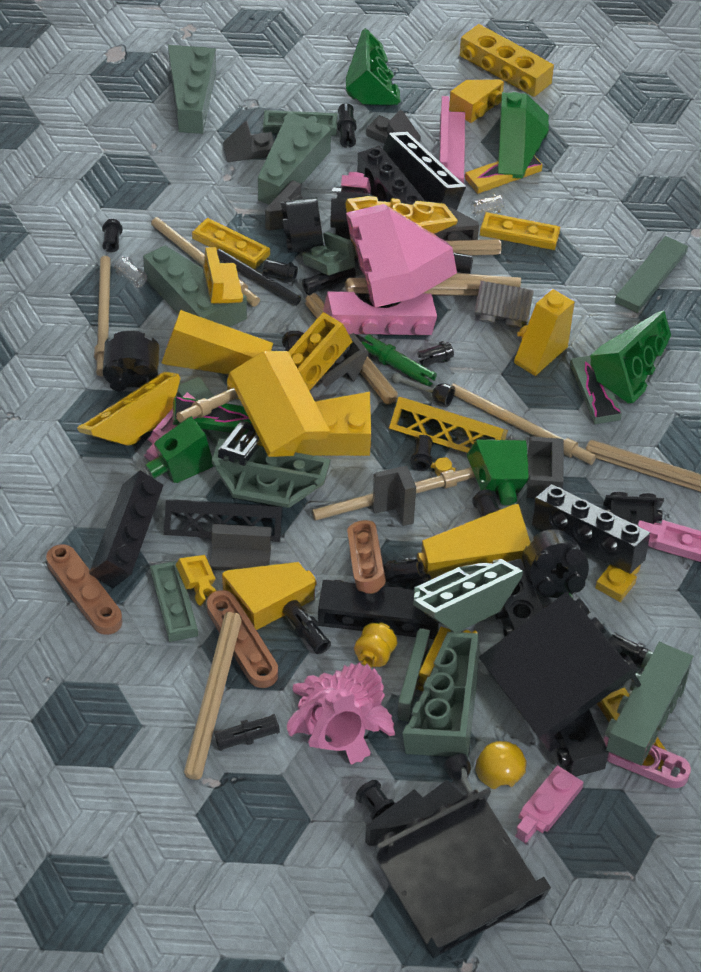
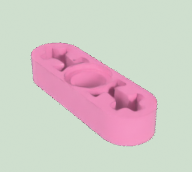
M605 736L603 740L607 747L609 738ZM654 745L649 752L655 761L651 766H640L611 752L608 754V762L670 788L683 787L687 783L691 772L690 764L685 758ZM662 759L664 761V765L662 766L660 772L657 770L660 764V760ZM674 767H678L680 769V773L677 775V777L671 775V770H673Z

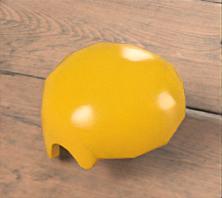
M495 741L486 745L478 756L475 772L479 780L492 789H496L501 785L513 787L525 775L527 761L522 750L516 744L507 741Z

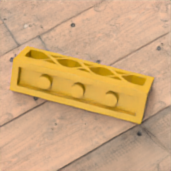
M398 397L389 426L390 429L418 438L419 435H427L432 438L434 443L466 453L470 450L466 445L469 443L473 445L475 440L484 435L493 437L495 440H505L508 433L506 429L403 397ZM402 409L412 412L417 423L408 428L397 425ZM418 414L426 416V418L420 420ZM431 419L438 420L443 429L442 432L434 436L428 435L423 426L424 423ZM444 422L452 424L453 426L446 428ZM419 426L422 433L412 429ZM458 427L464 428L469 437V440L461 444L454 443L449 434L450 431ZM470 430L480 434L473 437ZM446 435L448 441L439 437Z

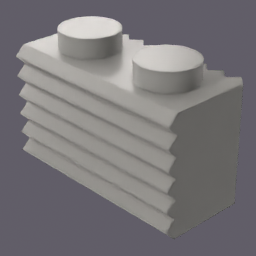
M481 281L475 316H480L479 320L483 322L495 323L497 319L506 321V326L521 328L522 324L528 325L534 291Z

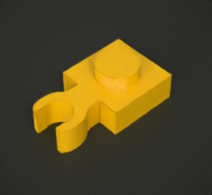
M205 555L179 558L176 568L186 589L194 588L196 592L195 600L198 605L202 606L206 600L204 595L209 597L216 591L212 586L216 578Z
M610 564L596 581L595 589L621 602L636 584L637 576L635 574L640 571L641 564L631 574Z

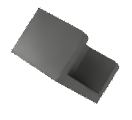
M530 437L527 453L529 478L527 481L526 498L536 499L551 484L563 488L564 439Z

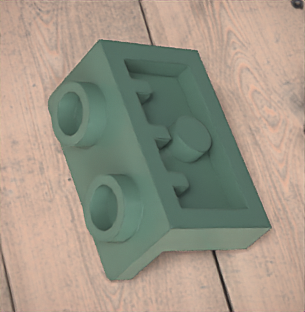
M331 232L323 233L325 246L313 247L311 252L302 254L305 265L326 275L356 267L354 259L356 257V250L352 242Z

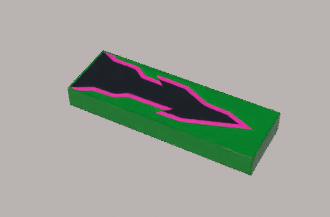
M175 396L173 400V425L178 426L180 424L177 419V413L192 407V404L198 401V399ZM227 403L212 409L210 414L202 418H193L201 429L229 433L233 432L241 420L251 423L242 405ZM246 429L243 435H246L249 430Z

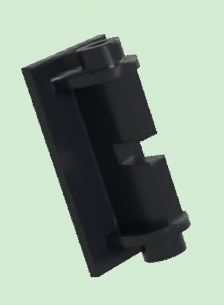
M612 492L610 495H606L603 501L604 506H609L604 507V510L620 518L623 517L628 522H630L631 512H636L635 523H639V520L651 524L656 523V521L662 522L663 511L657 510V508H661L664 498H656L655 494L644 493L636 497L628 496L625 492Z

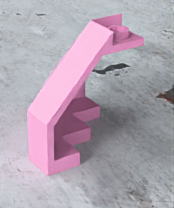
M382 204L346 213L350 237L356 245L360 270L366 277L369 298L375 308L416 298L457 273L453 248L446 241L387 205Z

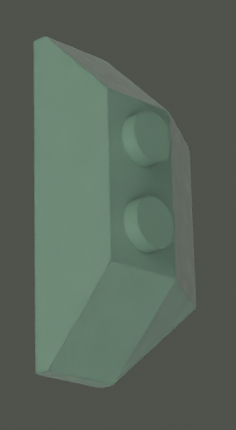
M220 438L212 457L214 468L233 498L290 508L324 485L331 463L329 458L296 452L294 456L268 457L264 447L259 446L246 465L242 466L239 465V459H236L233 463L229 461V456H225L224 459L218 458V450L226 441V439ZM236 442L232 449H235L240 442Z
M503 559L493 560V564L477 563L458 567L415 587L413 605L451 631L459 632L500 612L520 581L523 571Z

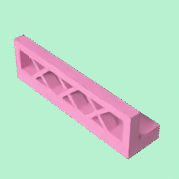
M442 96L439 162L464 184L465 112H449V96Z

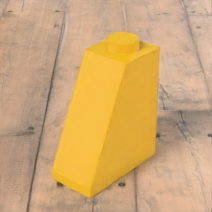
M552 289L536 303L514 359L516 365L536 376L568 348L575 303L573 300Z
M299 562L234 569L222 573L223 590L231 592L236 597L256 630L285 616L282 611L288 602L297 600L302 607L315 600L316 579L311 571H306Z

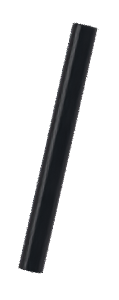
M217 250L219 261L235 263L237 271L295 306L300 303L301 297L225 251Z

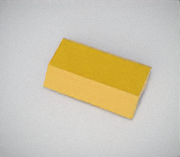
M263 351L229 372L228 377L268 457L294 456L301 440L327 439L330 429L288 351Z

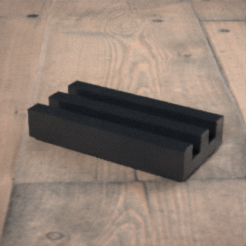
M241 420L219 448L218 458L224 459L225 456H229L230 462L234 463L236 459H239V465H246L262 444L252 423ZM246 429H248L249 431L240 439V443L237 445V447L235 449H232V447L236 444V442L239 440L242 434L246 431Z

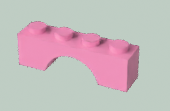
M327 291L323 308L324 313L343 323L348 334L432 335L437 319L431 293H422L416 298L401 301L393 307L375 308L360 300L354 292Z

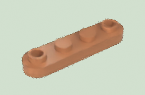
M358 521L347 529L356 588L359 591L372 594L378 592L386 583L376 524L373 521Z
M64 544L52 547L46 555L48 569L95 631L100 634L109 635L117 632L122 626L120 608L99 581L89 574V568L72 547Z
M225 590L213 592L207 599V613L219 633L224 615L227 612L240 615L242 621L233 656L249 682L259 688L272 686L278 679V665L236 597L231 592Z

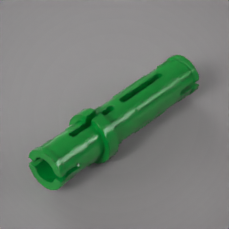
M371 334L364 338L372 346L362 341V344L370 354L379 358L380 363L384 365L389 364L417 382L429 387L432 386L433 383L424 376L435 381L437 377L436 372L398 352L392 344L386 345Z

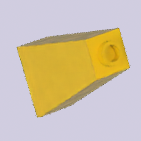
M180 310L161 363L176 367L229 374L230 371L263 351H271L273 343Z
M519 504L508 506L422 540V551L417 553V558L422 560L424 572L428 573L432 580L462 566L477 563L493 564V560L503 559L506 562L517 559L522 560L523 551L526 545L527 547L530 545V539Z

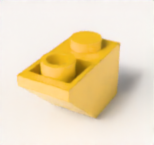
M500 79L465 80L450 91L449 111L465 112V120L469 123L474 122L479 117L484 116L495 105L497 106L501 103L504 81Z

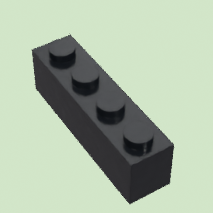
M408 132L388 133L383 150L425 202L442 203L447 207L457 210L466 186Z
M140 470L122 484L91 566L90 575L114 588L132 574L164 486L162 483Z
M323 580L318 606V626L363 631L364 627L370 623H384L390 627L389 629L393 630L395 635L416 637L419 629L430 630L429 639L435 640L439 623L413 605L415 590L383 586L378 592L367 594L359 591L355 583L343 582L341 580Z

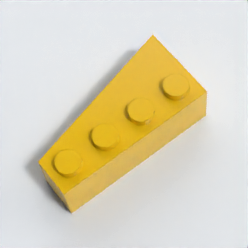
M370 392L315 401L330 429V433L327 439L301 440L296 453L312 456H370Z

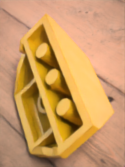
M170 372L159 374L153 380L86 423L78 426V431L126 446L137 443L141 439V435L148 431H153L172 410L173 400L177 394L181 379L179 374Z

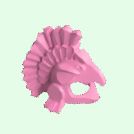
M359 662L357 665L351 663L348 667L344 665L343 670H336L333 676L327 673H323L319 677L311 675L307 676L304 683L293 684V692L302 696L298 703L299 710L288 720L287 730L289 736H293L296 733L312 734L308 741L310 747L334 751L346 750L351 765L356 762H362L365 757L371 754L364 739L366 729L373 732L381 730L389 736L395 735L392 715L381 705L385 696L381 676L374 668L371 670L368 664L362 666ZM325 735L328 736L332 741L327 742L325 740Z

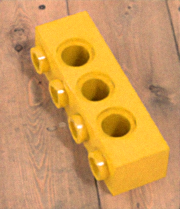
M478 24L461 37L459 56L527 94L535 97L552 84L554 64L490 29Z
M324 312L288 351L309 391L353 342L343 323Z

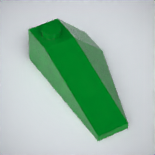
M366 28L361 32L346 75V92L352 99H358L362 104L397 105L400 103V90L397 84H392L391 79L394 77V74L386 65L388 59L383 45Z
M502 92L498 174L513 175L512 178L523 179L527 167L536 151H539L541 142L547 137L549 131V115L527 94Z
M665 311L657 312L602 344L590 355L591 368L595 372L597 381L628 404L634 403L645 392L648 386L645 380L648 375H653L656 369L653 363L656 357L662 356L671 337Z

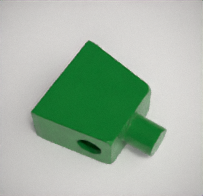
M192 416L155 441L154 446L158 457L145 464L152 478L155 479L167 473L174 483H179L214 467L206 435Z
M476 440L467 453V459L480 490L489 489L495 491L499 495L501 505L508 506L516 503V494L522 490L529 478L526 440Z

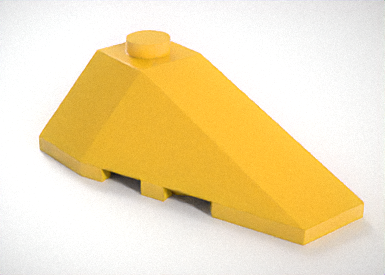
M373 196L347 199L345 203L347 212L385 204L433 234L454 226L458 222L448 207L442 203L415 201L414 205L403 204L400 202V199L393 198L390 202L378 201L377 197Z

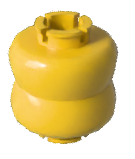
M370 623L364 627L361 637L357 639L354 645V652L359 662L362 661L361 664L364 666L368 664L370 668L382 667L388 663L391 653L397 646V637L393 630L389 629L388 625L384 623Z

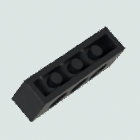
M380 145L358 153L357 172L363 173L364 177L368 178L371 187L370 193L377 197L378 201L390 202L393 198L400 199V202L403 204L414 205L415 201L425 202Z
M552 484L535 499L533 526L543 531L561 530L571 536L583 551L629 574L646 560L651 532Z

